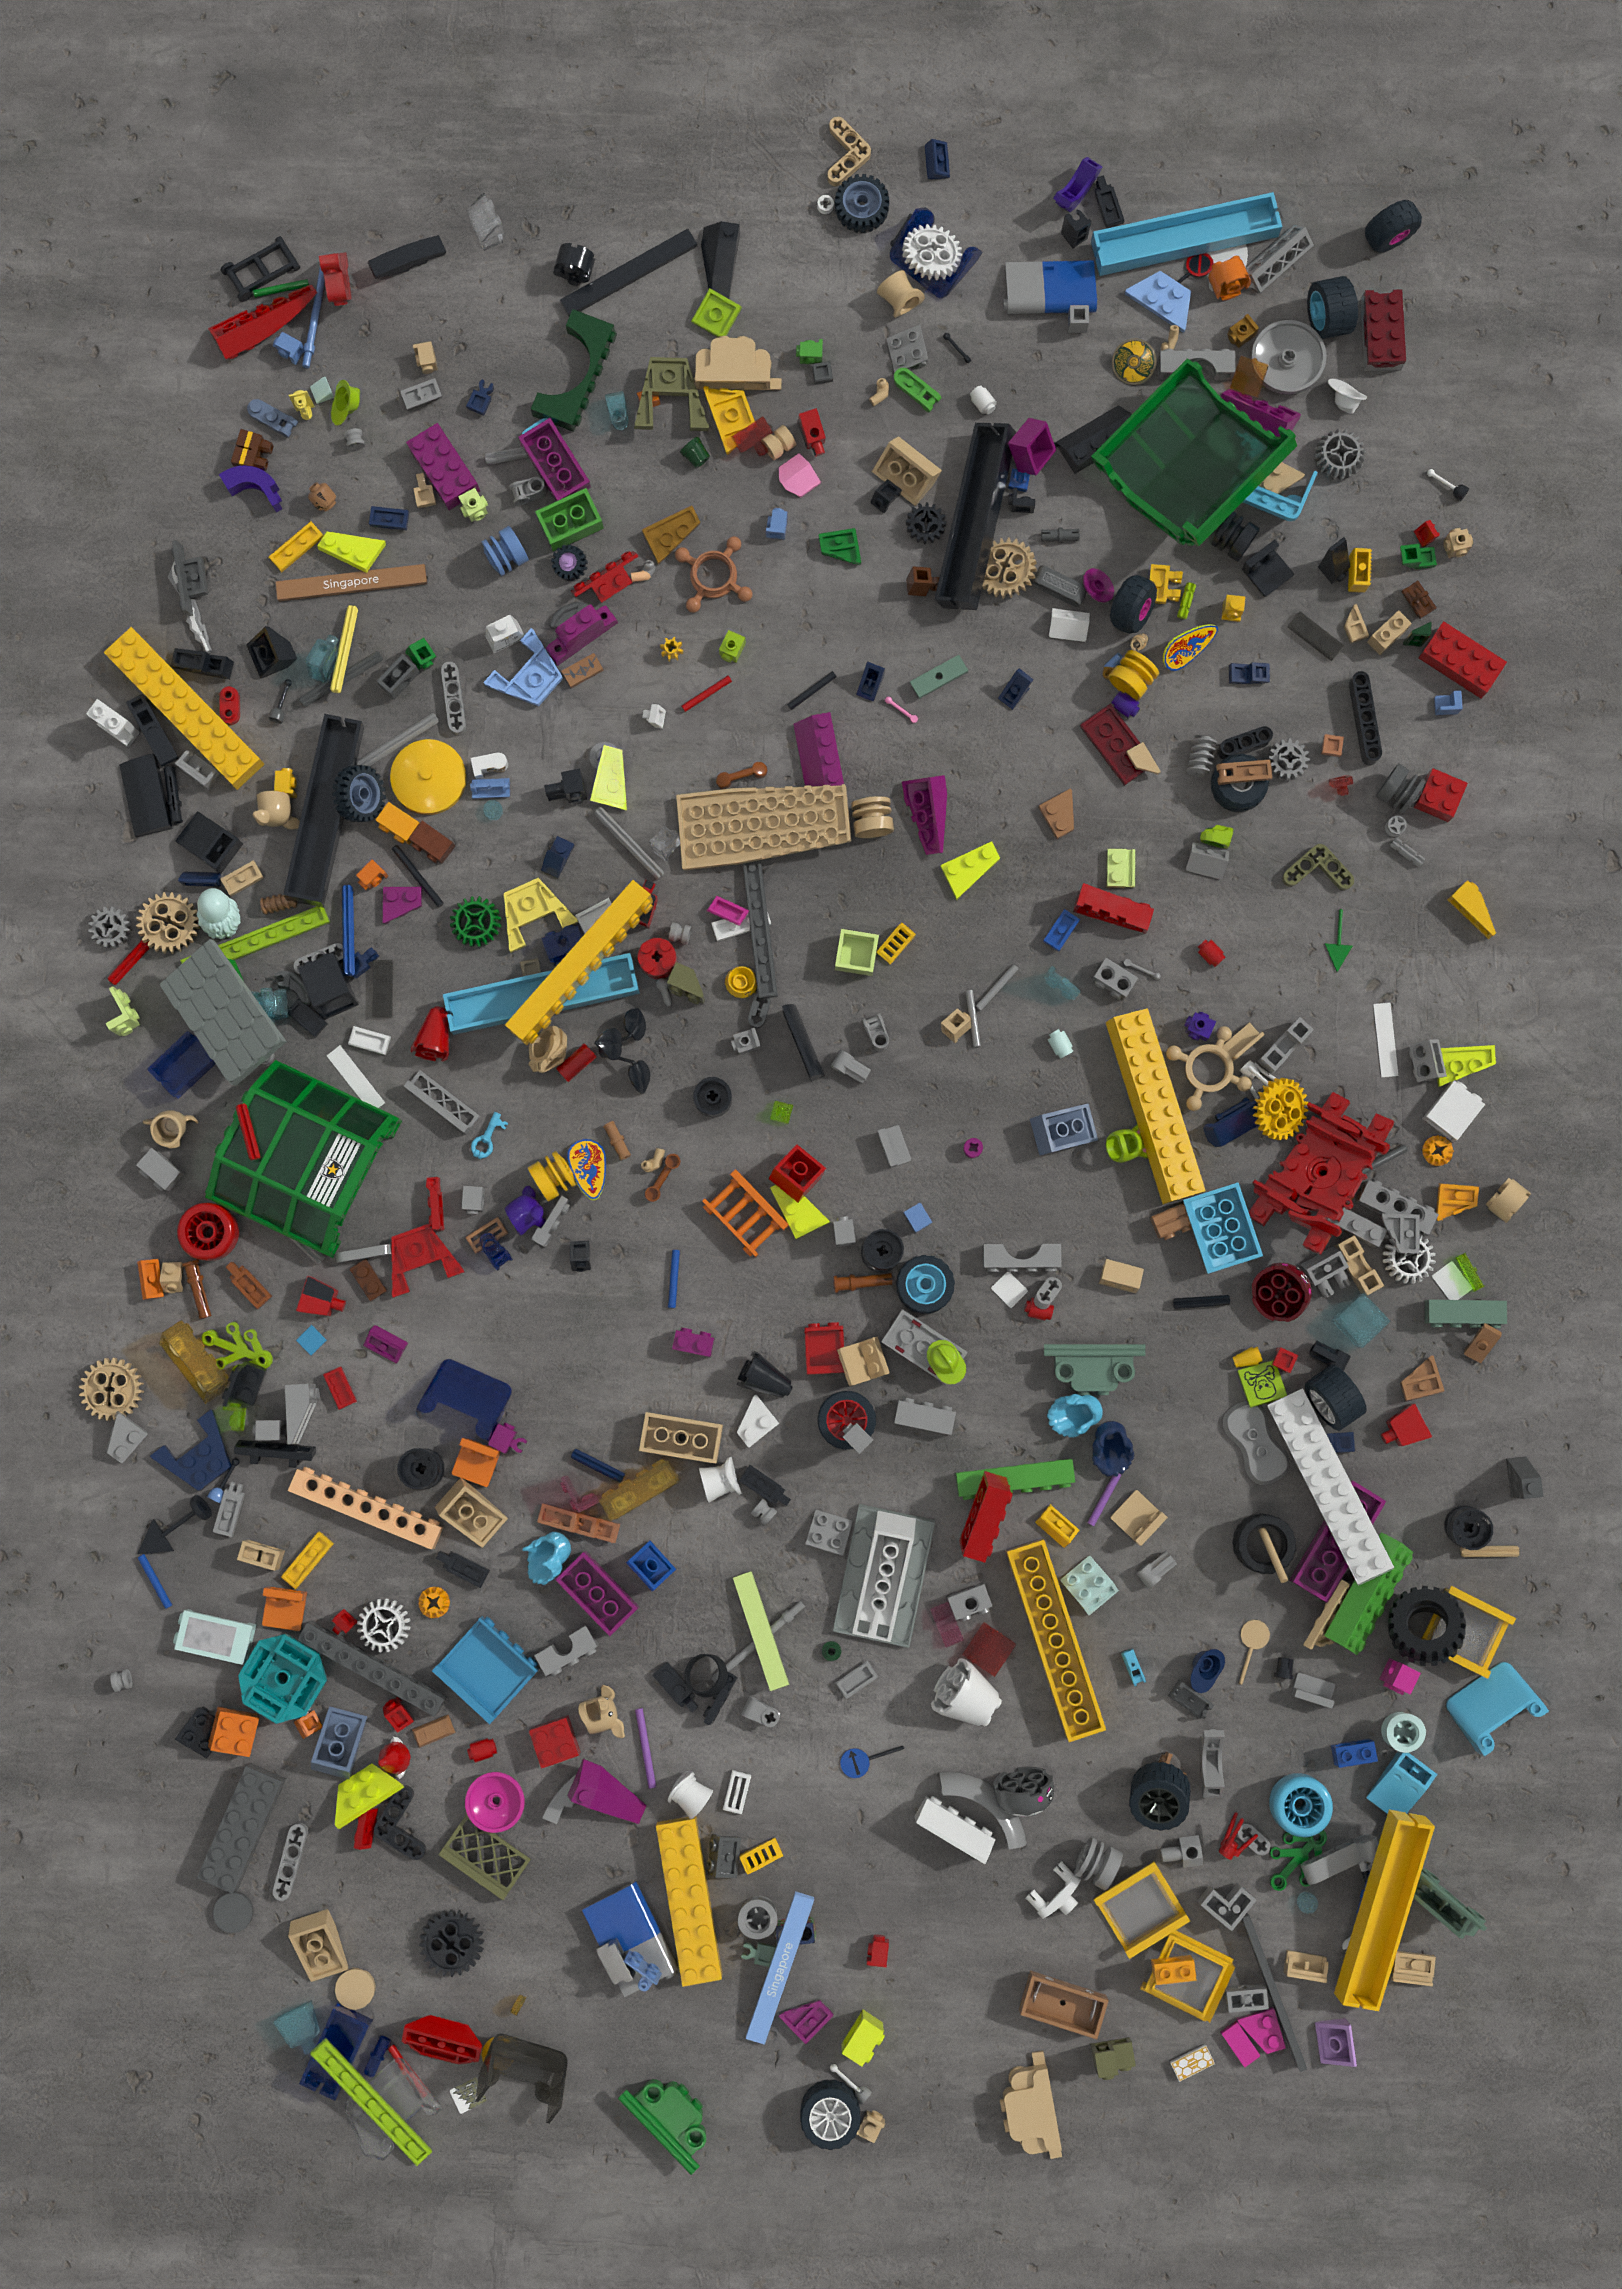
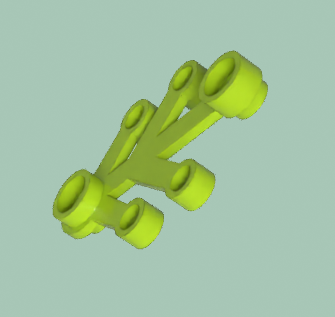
M231 1322L226 1326L227 1333L233 1336L236 1344L219 1338L218 1333L212 1329L202 1334L201 1339L204 1345H216L234 1352L226 1357H219L214 1361V1366L218 1370H222L227 1364L243 1357L252 1359L249 1361L250 1363L265 1369L270 1367L273 1362L271 1353L262 1349L257 1338V1332L254 1329H249L244 1333V1339L251 1342L254 1351L247 1348L239 1331V1325L236 1322ZM230 1325L235 1327V1331L230 1329ZM248 1332L253 1334V1338L248 1336ZM206 1336L211 1337V1342L207 1341ZM260 1357L265 1359V1363L260 1361ZM219 1360L223 1362V1366L218 1364ZM237 1364V1365H235V1366L232 1368V1370L235 1371V1370H236V1367H237L238 1365H242V1364Z

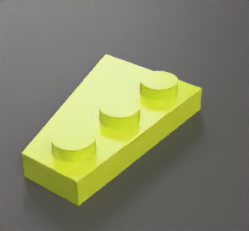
M327 531L317 547L318 550L367 573L386 546L384 540Z
M989 842L942 864L940 867L956 900L1000 860V857L993 842Z
M777 1185L770 1187L795 1239L830 1223L805 1196L797 1203Z

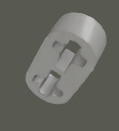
M1055 1277L1048 1278L1035 1295L1034 1304L1040 1309H1047L1062 1288L1061 1281ZM1051 1285L1054 1286V1288L1052 1289V1291L1049 1290V1287H1050ZM1045 1295L1047 1298L1046 1300L1042 1301L1041 1299Z
M1243 1822L1237 1836L1245 1843L1250 1838L1247 1835L1242 1836L1243 1832L1241 1830L1243 1828H1250L1249 1833L1252 1835L1258 1834L1256 1839L1259 1842L1265 1841L1263 1844L1265 1848L1257 1850L1258 1845L1254 1841L1249 1847L1258 1855H1266L1270 1850V1842L1251 1824Z

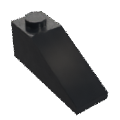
M1345 537L1328 549L1318 566L1331 584L1336 581L1341 582L1348 576L1347 571L1350 568Z

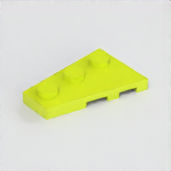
M604 745L590 801L627 810L623 750Z
M1495 1045L1441 1048L1447 1077L1437 1079L1438 1087L1495 1065Z

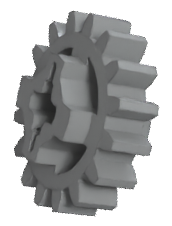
M1289 738L1287 743H1285L1282 739L1280 745L1275 743L1274 749L1269 751L1272 756H1269L1267 760L1272 762L1271 768L1275 769L1272 774L1279 773V779L1285 776L1286 781H1288L1290 776H1292L1295 780L1297 774L1302 776L1303 770L1308 768V765L1305 763H1308L1310 758L1305 756L1308 755L1309 751H1303L1305 745L1298 746V740L1292 743L1291 738ZM1285 749L1284 753L1278 755L1280 750ZM1300 765L1299 768L1292 771L1293 766Z
M112 906L110 911L107 907H103V912L96 910L98 915H92L91 917L94 921L88 922L92 926V929H89L88 932L94 934L91 938L94 941L97 940L98 945L101 946L103 944L105 948H109L110 944L113 948H116V943L123 945L122 939L128 940L126 933H131V930L127 928V926L131 925V922L126 921L128 916L123 914V911L120 909L116 911V908ZM117 917L120 919L121 925L117 923ZM98 930L102 931L103 938L100 936Z

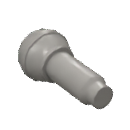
M660 978L656 981V987L661 991L664 1004L668 1007L672 1005V1000L668 991L667 979Z

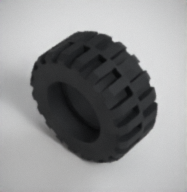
M1422 1586L1420 1590H1417V1587L1410 1588V1593L1404 1591L1400 1594V1599L1396 1598L1393 1602V1607L1390 1608L1388 1619L1389 1637L1392 1639L1393 1647L1399 1649V1654L1403 1658L1407 1656L1408 1661L1411 1663H1415L1416 1660L1420 1662L1421 1666H1426V1663H1431V1666H1437L1438 1661H1442L1444 1664L1449 1661L1450 1656L1454 1658L1457 1655L1458 1649H1461L1466 1629L1463 1609L1459 1607V1602L1455 1598H1450L1448 1592L1444 1591V1593H1441L1440 1588L1434 1587L1433 1590L1428 1589V1586ZM1431 1612L1444 1620L1446 1630L1437 1639L1422 1640L1415 1637L1409 1631L1408 1621L1417 1613Z

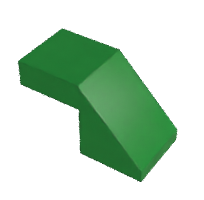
M1419 544L1400 546L1402 565L1414 569L1433 568L1437 565L1434 547L1420 548Z

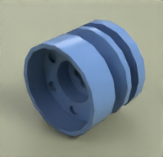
M510 526L498 531L500 541L497 542L493 536L489 537L492 546L489 545L486 539L481 541L485 556L500 576L505 575L503 565H505L509 572L512 571L510 561L513 560L517 566L529 561L524 548Z

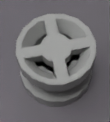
M354 428L344 432L348 450L355 451L365 447L361 429Z
M1401 816L1391 817L1385 824L1386 834L1390 837L1400 836L1407 827L1406 820Z
M128 1669L123 1670L121 1673H111V1685L115 1692L121 1691L122 1688H132V1676Z

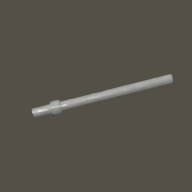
M799 1601L790 1610L787 1609L781 1614L782 1617L770 1626L772 1633L774 1634L787 1622L790 1623L795 1619L794 1616L805 1605ZM754 1641L726 1664L727 1672H730L756 1649ZM719 1671L711 1677L715 1683L718 1679Z

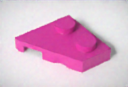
M1273 2007L1237 2018L1238 2023L1266 2054L1286 2048Z

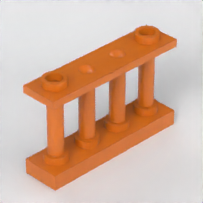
M735 1169L730 1174L732 1177L731 1183L710 1203L704 1199L702 1201L705 1204L703 1208L709 1215L713 1213L745 1246L742 1249L750 1257L752 1255L757 1257L758 1253L755 1249L776 1229L779 1230L781 1228L784 1231L789 1227V1224ZM742 1187L746 1192L744 1197L722 1217L715 1208L736 1188ZM755 1201L759 1205L758 1210L742 1226L735 1230L728 1222L749 1202ZM768 1214L772 1219L771 1224L752 1243L748 1244L742 1235L763 1215L766 1216Z

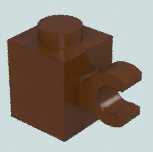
M912 566L906 579L908 595L926 597L929 589L937 591L940 577H931V568Z

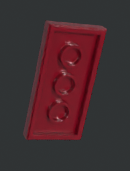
M1111 703L1080 725L1082 731L1124 786L1145 772V770L1135 769L1126 754L1128 750L1139 745L1140 742Z

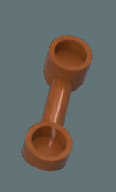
M755 762L751 768L731 774L722 772L716 778L717 786L720 789H727L730 787L731 781L754 775L756 778H764L767 775V766L762 762Z
M669 1154L665 1158V1167L653 1186L645 1190V1197L648 1201L654 1202L660 1198L661 1186L671 1170L679 1167L681 1163L680 1157L677 1154Z

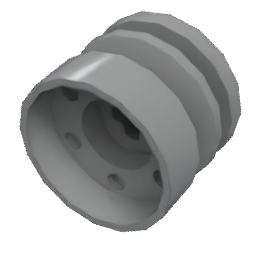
M1090 1837L1077 1857L1074 1875L1080 1877L1083 1874V1879L1087 1881L1093 1874L1092 1884L1106 1891L1118 1872L1123 1853L1111 1846L1103 1853L1104 1843L1100 1841L1097 1844V1839Z

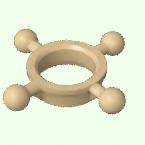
M1222 1026L1217 1030L1216 1035L1218 1039L1215 1045L1206 1044L1199 1046L1190 1055L1182 1053L1178 1046H1170L1166 1051L1168 1059L1172 1061L1179 1059L1186 1062V1076L1189 1082L1196 1088L1194 1095L1189 1097L1186 1102L1188 1109L1192 1111H1197L1201 1108L1202 1101L1200 1098L1203 1091H1219L1229 1082L1236 1084L1237 1088L1243 1092L1250 1090L1252 1087V1081L1249 1077L1243 1076L1239 1078L1233 1075V1061L1228 1052L1222 1048L1225 1041H1228L1232 1036L1230 1028ZM1202 1053L1216 1054L1225 1065L1224 1077L1215 1085H1204L1193 1075V1061Z

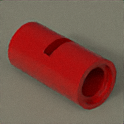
M583 1043L556 1069L567 1082H570L597 1056Z

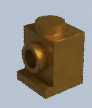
M1246 314L1243 319L1229 328L1227 333L1228 339L1232 344L1240 348L1256 336L1259 327L1249 314Z

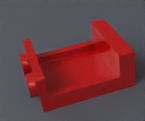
M839 1322L827 1323V1327H820V1323L808 1324V1328H804L807 1375L845 1373L837 1351L844 1347L843 1326H839Z

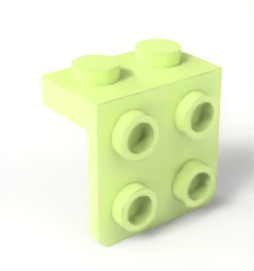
M112 986L109 990L122 1014L107 1022L106 1025L115 1034L126 1036L133 1032L132 1029L140 1025L137 1020L140 1017L134 1008L131 1009L128 1004L131 1002L128 995Z

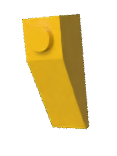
M1467 880L1447 900L1486 938L1490 939L1496 934L1483 896L1478 891V886Z

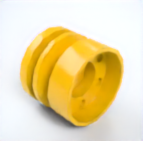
M1128 650L1125 657H1122L1120 660L1121 665H1117L1108 678L1119 692H1126L1135 700H1140L1148 689L1146 685L1153 683V679L1158 677L1159 671L1147 657L1137 651Z
M557 1151L552 1152L555 1159L554 1162L548 1156L545 1157L548 1166L544 1167L537 1161L527 1167L548 1202L559 1196L557 1186L560 1185L565 1191H568L565 1184L567 1180L572 1187L577 1185L569 1165Z

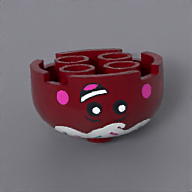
M1274 1263L1265 1267L1254 1278L1252 1282V1301L1259 1313L1271 1321L1290 1322L1298 1318L1307 1309L1312 1296L1311 1284L1306 1274L1298 1267L1289 1263Z

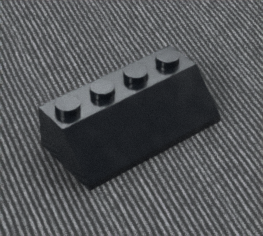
M1118 405L1055 442L1074 474L1094 463L1091 456L1132 415L1130 412ZM1140 427L1136 430V433L1138 435L1141 429ZM1130 437L1122 446L1134 439Z

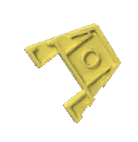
M539 878L504 893L507 934L511 953L526 946L519 928L551 913H556L563 930L579 923L577 918L573 916Z

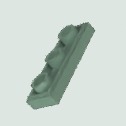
M957 655L910 681V685L918 699H921L968 673V669L960 655ZM936 676H941L942 679L938 680Z

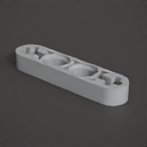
M446 662L441 667L448 726L453 734L461 735L466 730V718L460 674L455 663ZM449 667L455 670L452 671L453 680H450L448 673L445 672L448 671ZM456 685L458 690L456 693L450 694L447 691L448 687ZM451 704H460V709L457 712H452L450 710ZM454 717H458L459 723L462 724L458 730L453 727L456 725Z
M295 1823L288 1832L273 1887V1896L279 1901L286 1900L291 1895L308 1835V1828L304 1823ZM300 1827V1831L303 1834L298 1837L297 1842H290V1840L294 1841L296 1838L294 1830ZM294 1846L298 1849L296 1857H291L288 1854L289 1847ZM285 1866H290L293 1869L292 1876L287 1877L283 1874ZM284 1881H291L290 1883L287 1882L285 1884L284 1890L287 1891V1893L281 1896L280 1891H278V1889H280L283 1886Z

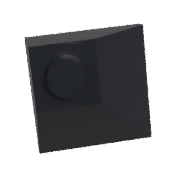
M265 626L246 644L260 678H265L284 670L297 660L290 641L268 626Z

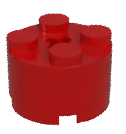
M652 938L641 945L638 952V962L642 971L647 976L653 979L666 978L671 974L677 962V955L669 941L662 938ZM656 955H659L661 957L659 959V962H656L654 959L656 958Z

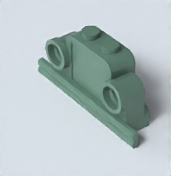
M1044 1344V1356H1054V1374L1056 1378L1061 1382H1069L1070 1388L1078 1391V1395H1090V1391H1098V1395H1109V1391H1114L1117 1388L1118 1381L1129 1382L1133 1379L1135 1375L1133 1356H1145V1344Z
M1422 1868L1414 1894V1899L1461 1939L1465 1935L1474 1937L1479 1929L1483 1931L1487 1929L1484 1925L1486 1919L1469 1906L1466 1907L1448 1890L1439 1885L1440 1880L1433 1873Z

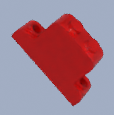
M347 252L319 256L328 302H334V306L348 304L347 301L351 300L352 296L348 276Z

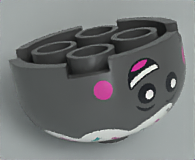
M1018 1767V1772L1009 1774L1003 1772L995 1778L994 1790L996 1800L999 1806L1011 1815L1026 1817L1039 1814L1048 1808L1053 1800V1776L1047 1774L1046 1769Z

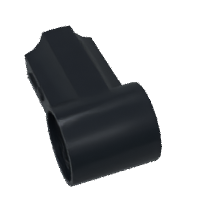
M1318 1340L1315 1341L1309 1352V1356L1327 1364V1367L1336 1365L1343 1371L1351 1358L1347 1353L1333 1349Z

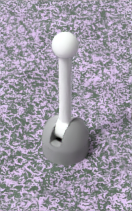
M836 2064L830 2065V2071L837 2073L855 2090V2097L862 2105L872 2092L865 2086L857 2087L838 2070Z

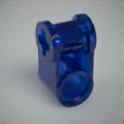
M485 1233L480 1237L479 1243L497 1271L500 1270L503 1264L513 1260L507 1249L501 1245L493 1234ZM487 1242H494L492 1246L485 1247Z

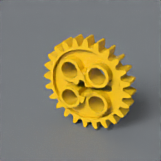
M1274 1078V1082L1268 1081V1086H1262L1264 1092H1258L1260 1099H1255L1258 1106L1253 1107V1109L1257 1110V1113L1253 1114V1116L1258 1117L1255 1124L1260 1125L1258 1130L1263 1131L1262 1135L1268 1136L1271 1139L1287 1140L1288 1136H1294L1293 1131L1299 1132L1298 1126H1303L1301 1120L1307 1119L1304 1115V1112H1308V1109L1305 1108L1308 1102L1304 1101L1307 1094H1303L1304 1088L1299 1087V1083L1294 1082L1292 1079Z

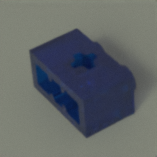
M568 925L563 928V931L557 933L552 931L545 934V937L541 939L550 962L563 959L582 936L578 926ZM561 939H565V946H562V944H560Z

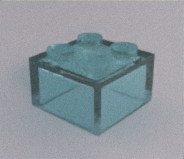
M1364 1293L1358 1294L1331 1320L1357 1348H1363L1391 1322Z

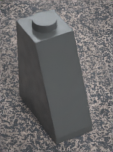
M1506 1458L1511 1497L1520 1499L1544 1497L1541 1476L1528 1458Z

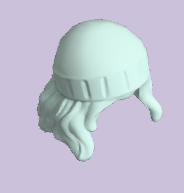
M210 888L202 892L197 903L198 925L212 939L231 938L241 923L236 902L216 888Z

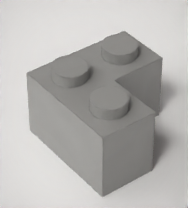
M1237 1883L1225 1898L1209 1885L1197 1901L1223 1925L1233 1931L1257 1900Z

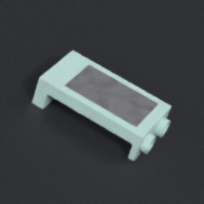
M187 1609L179 1616L178 1624H180L179 1632H176L173 1643L176 1644L175 1650L244 1665L249 1658L257 1624H246Z

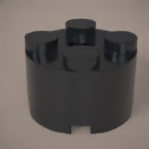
M564 243L559 248L553 271L554 275L568 280V283L573 286L589 282L595 263L593 252L581 245H577L576 248L571 247L572 243Z
M707 1077L702 1079L695 1087L693 1100L696 1108L702 1115L715 1118L724 1115L730 1109L732 1093L729 1085L722 1079ZM711 1093H714L715 1096H718L717 1098H715V1101H711V1099H708L709 1097H711Z

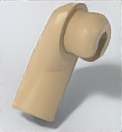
M1177 325L1170 326L1168 343H1162L1161 351L1165 349L1174 350L1179 335V327Z
M880 378L877 381V393L869 398L873 406H876L888 397L889 384L886 379Z

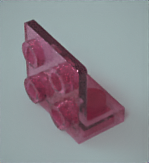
M569 1476L561 1477L563 1482L560 1485L564 1493H569L571 1497L569 1503L574 1511L577 1510L578 1513L583 1512L603 1501L600 1494L594 1495V1493H590L580 1499Z

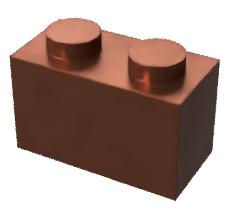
M424 821L420 822L409 837L412 843L411 846L418 852L423 850L427 853L426 857L434 863L438 861L443 864L455 847L451 840Z

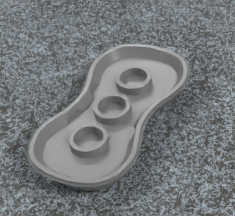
M1247 1401L1232 1406L1224 1414L1223 1428L1226 1435L1240 1448L1248 1477L1259 1485H1268L1280 1480L1288 1472L1289 1457L1286 1451L1271 1436L1265 1410L1261 1406L1249 1408Z

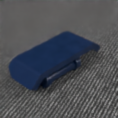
M1245 1097L1231 1108L1216 1114L1217 1122L1205 1124L1203 1127L1207 1141L1214 1147H1222L1259 1126L1255 1124L1258 1117L1253 1116V1114L1257 1113V1110L1253 1109V1107L1258 1106V1103L1255 1100L1250 1102Z

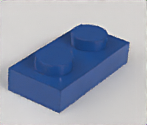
M1064 909L1043 942L1059 952L1080 919Z

